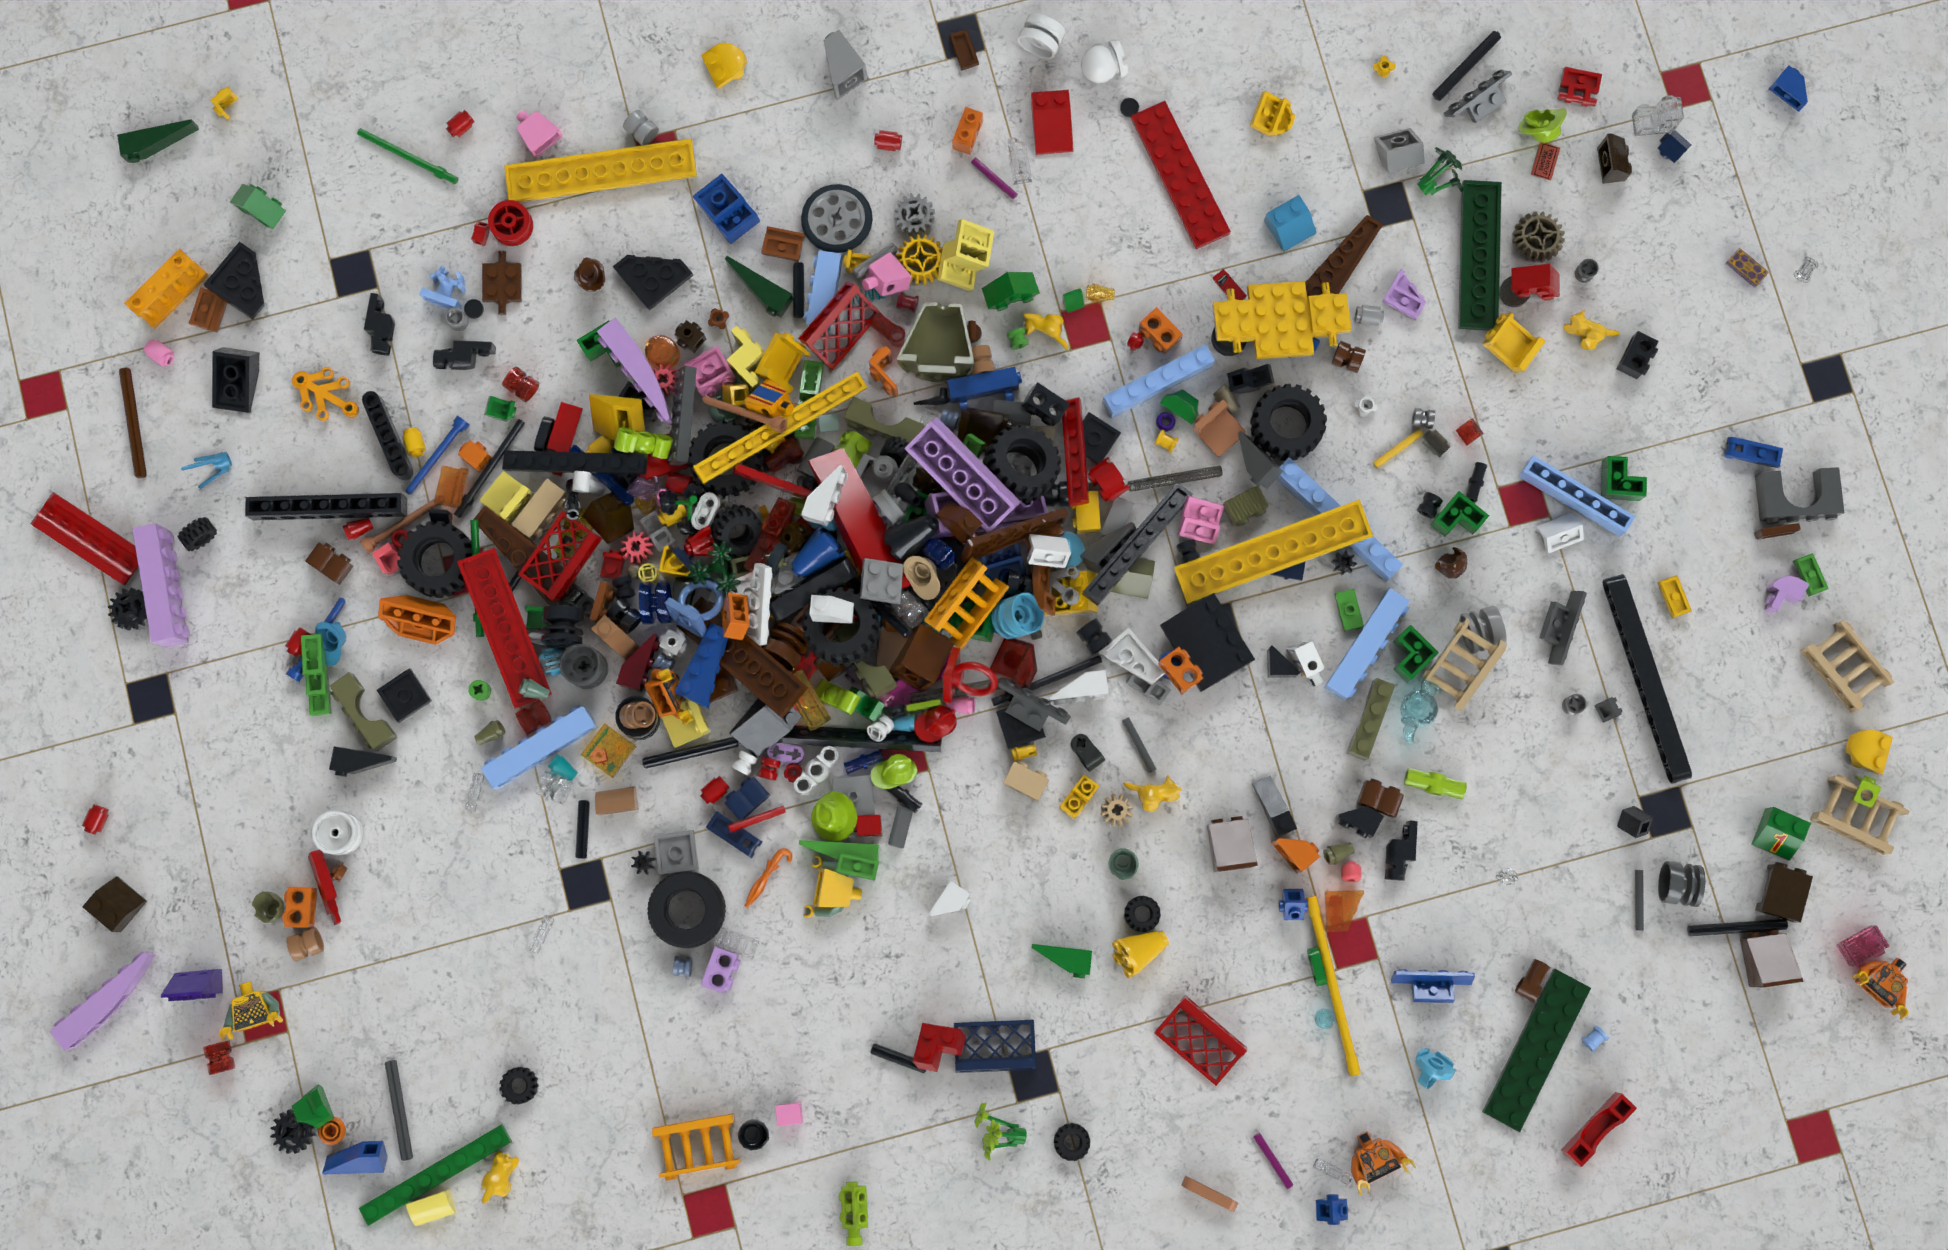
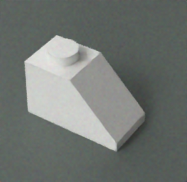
M811 595L809 614L812 621L853 622L854 603L833 596Z
M950 881L929 915L934 917L958 912L962 908L966 909L971 902L969 898L971 894Z

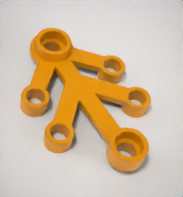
M325 367L321 372L313 374L299 371L293 375L292 384L296 389L300 390L301 409L305 412L313 410L314 405L309 399L308 389L313 391L318 408L316 417L320 421H327L330 417L329 412L326 410L324 399L342 408V412L349 418H354L359 414V407L353 401L345 402L329 392L341 388H349V379L342 376L335 382L319 386L313 383L321 379L331 380L334 377V371L331 368ZM326 371H330L329 376H325ZM303 377L304 381L299 383L298 380ZM346 380V384L341 386V382ZM309 403V407L305 409L304 405ZM351 405L352 410L347 411V407ZM325 412V417L320 418L321 413Z

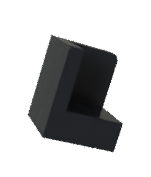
M1632 806L1622 810L1617 827L1634 838H1638L1649 833L1653 816L1636 806Z

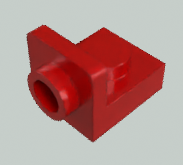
M609 550V553L603 552L604 560L600 577L612 580L621 577L625 562L623 556L620 555L621 552Z

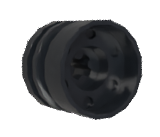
M568 605L544 607L542 622L550 626L541 628V632L544 634L541 636V643L561 648L583 644V638L580 637L583 635V630L577 628V626L584 624L585 611L579 607Z
M631 696L624 699L618 705L615 712V722L618 728L626 736L634 740H645L652 737L660 725V717L654 705L647 698L641 696ZM636 702H648L651 704L655 711V719L650 726L629 729L623 726L619 714L624 705Z

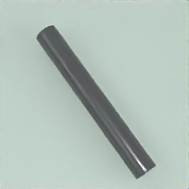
M1130 718L1122 720L1149 772L1157 770Z
M1635 870L1636 930L1644 931L1643 870Z

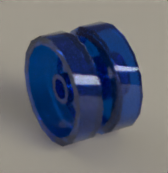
M668 580L658 581L655 588L651 581L640 582L639 611L643 625L654 624L656 616L661 624L672 622V618L665 605L668 598H672L671 586Z

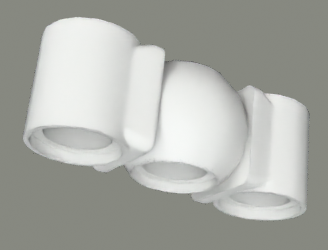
M827 746L823 748L821 753L816 756L817 758L807 762L804 772L794 782V788L799 794H810L813 788L817 786L816 783H821L827 779L829 769L831 770L833 765L839 760V753L834 747ZM826 752H835V758L832 761L825 760ZM814 766L822 767L820 775H812V768ZM804 780L808 781V789L801 791L799 783Z

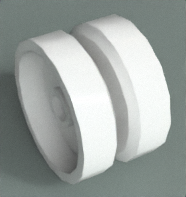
M1039 13L1029 14L1024 23L1025 28L1021 30L1017 42L1032 55L1043 59L1054 58L1058 51V44L1062 42L1065 36V29L1057 21Z
M336 810L329 811L319 816L314 823L312 829L313 841L316 847L324 853L339 856L348 855L361 844L363 826L359 819L352 814Z

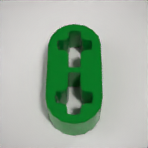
M1318 947L1307 949L1315 985L1317 987L1326 985V975Z

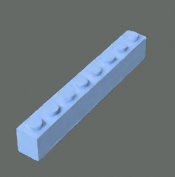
M1290 457L1280 466L1283 472L1277 480L1314 515L1341 506ZM1374 536L1348 546L1385 582L1403 566Z

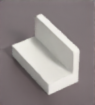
M1572 513L1537 526V531L1544 538L1545 550L1548 553L1584 540L1583 525Z
M1030 534L1031 549L1027 557L1028 564L1066 568L1071 555L1066 538Z

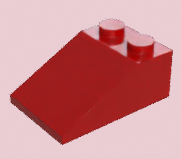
M1069 89L1031 93L1036 155L1073 152Z

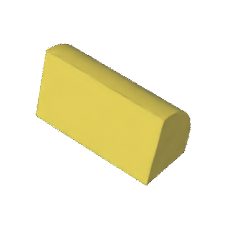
M450 1189L406 1204L408 1214L415 1226L456 1213Z

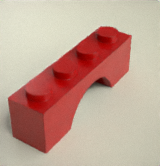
M1615 1092L1561 1151L1575 1165L1583 1167L1596 1153V1148L1601 1140L1616 1126L1624 1123L1637 1107L1622 1093Z

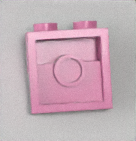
M718 346L684 363L685 366L697 368L695 385L702 398L704 396L713 397L718 390L722 389V385L733 384L737 381Z

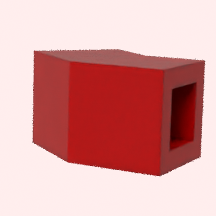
M479 221L474 225V232L471 238L473 243L482 246L486 245L490 231L488 224Z

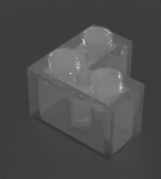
M1669 95L1663 97L1656 106H1649L1648 104L1638 106L1632 113L1634 135L1672 133L1684 119L1681 97Z

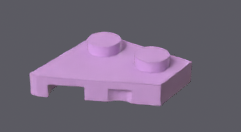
M1402 269L1382 301L1414 320L1417 319L1426 303L1422 295L1417 292L1415 285L1410 283L1405 276V271Z

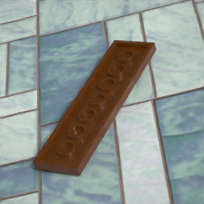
M702 596L693 605L700 614L706 613L714 607ZM721 612L712 619L704 621L706 629H708L710 623L723 628ZM678 624L676 625L697 645L700 644L702 638ZM745 634L743 640L728 638L724 655L721 656L719 664L783 719L808 687L748 635Z

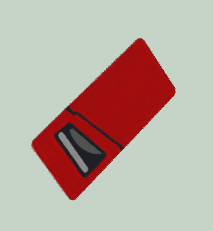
M1224 269L1213 277V280L1226 295L1227 289H1230V291L1234 289L1235 299L1243 300L1247 296Z

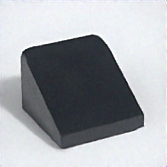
M429 510L430 520L434 523L443 521L446 524H452L453 514L448 510Z

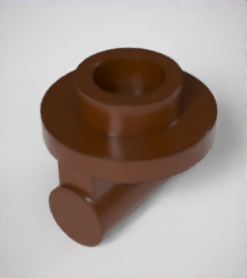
M968 321L967 329L970 343H975L980 340L982 331L976 324V321Z

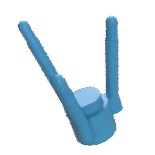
M221 452L194 458V461L198 463L183 466L181 470L192 469L213 463L215 469H220V471L198 486L201 489L220 475L229 472L228 467L232 466V462L227 452Z

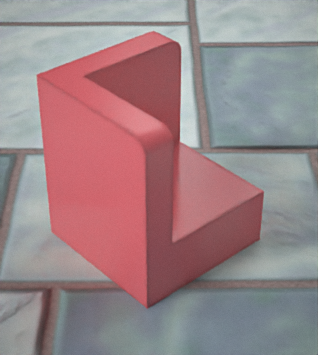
M387 543L372 553L383 573L391 575L401 569L397 564V561L400 560V557L397 555L398 549L393 544Z

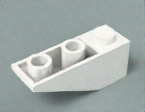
M840 465L807 497L801 514L804 520L826 527L829 521H832L834 517L833 508L835 503L839 502L841 496L840 488L847 480V473L843 466Z
M1106 671L1085 672L1049 698L1050 703L1054 702V705L1066 704L1065 701L1067 700L1079 703L1084 702L1085 698L1093 697V700L1105 699L1104 696L1108 695Z

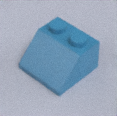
M1300 195L1271 210L1264 219L1283 252L1317 233L1310 211Z

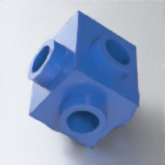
M1283 889L1282 900H1279V912H1283L1284 920H1304V914L1308 912V900H1305L1303 889Z
M1327 1194L1326 1198L1317 1199L1316 1220L1325 1221L1328 1225H1339L1340 1221L1348 1220L1347 1199L1339 1198L1338 1194Z

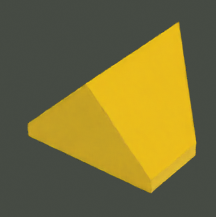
M666 545L663 549L659 566L661 575L664 578L675 579L679 577L693 579L687 576L690 571Z

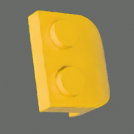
M719 43L701 55L715 86L719 89L734 79H741L744 75L743 71L745 64H747L746 55L739 47L733 44Z
M1267 91L1262 92L1249 126L1267 136H1277L1289 131L1295 120V114L1292 113L1290 107L1291 103L1286 98L1279 99Z
M1860 729L1855 734H1851L1846 743V753L1850 754L1852 760L1850 763L1856 768H1863L1875 774L1883 775L1893 737L1877 730Z

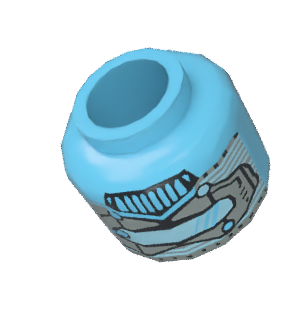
M558 647L542 650L543 653L540 654L539 659L543 672L550 673V676L562 674L559 667L560 658L564 651L558 649Z

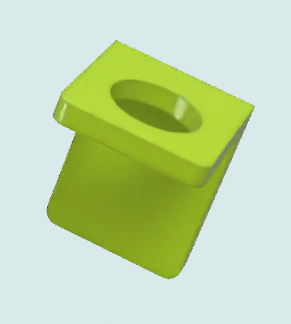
M1856 775L1855 778L1860 781V785L1853 800L1872 808L1882 787L1876 784V780L1865 775L1862 778ZM1863 790H1870L1872 792L1870 800L1864 801L1861 799L1860 795Z

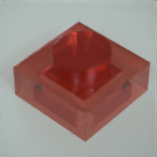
M1473 418L1456 429V432L1466 446L1484 434Z

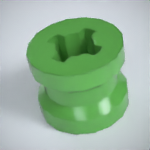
M1024 328L1015 329L1007 333V338L1011 341V350L1021 349L1029 344L1028 339L1025 338L1026 332Z
M475 680L469 685L468 692L472 698L484 701L490 697L491 687L482 680Z

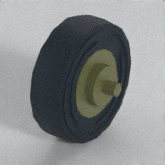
M779 542L769 555L765 554L764 556L767 558L766 565L772 567V578L777 575L782 566H787L785 562L787 546Z

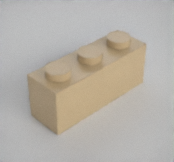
M546 479L511 525L534 542L535 539H539L542 536L544 527L555 519V513L558 509L565 506L566 492L549 479Z

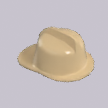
M908 557L904 562L903 571L914 591L922 599H934L940 591V582L936 575L935 564L925 557Z

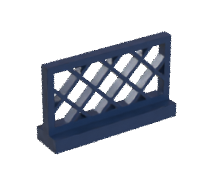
M1034 1020L954 1023V1028L967 1027L972 1032L965 1040L964 1045L973 1052L968 1059H959V1056L955 1055L956 1073L1036 1070ZM1021 1025H1030V1034L1026 1038L1017 1032ZM987 1026L992 1033L984 1040L976 1032L981 1027ZM1001 1026H1008L1012 1030L1006 1039L996 1032ZM1014 1033L1023 1040L1016 1049L1007 1042ZM994 1034L1003 1041L996 1050L987 1043ZM973 1035L983 1042L976 1050L967 1044ZM1030 1036H1031V1044L1027 1041V1040L1030 1038ZM1024 1043L1031 1048L1032 1056L1023 1057L1018 1052ZM1004 1044L1013 1050L1009 1057H1002L997 1052ZM984 1045L993 1051L988 1058H982L977 1053Z

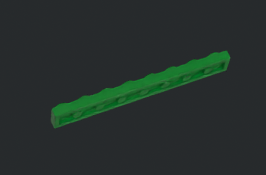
M501 1124L359 1207L367 1226L511 1143L512 1140L504 1125Z

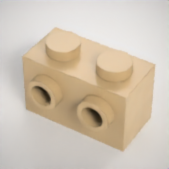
M1020 760L1018 763L1013 762L1003 784L1039 802L1049 782V779L1046 778L1047 774L1040 770H1036V772L1030 770V766Z

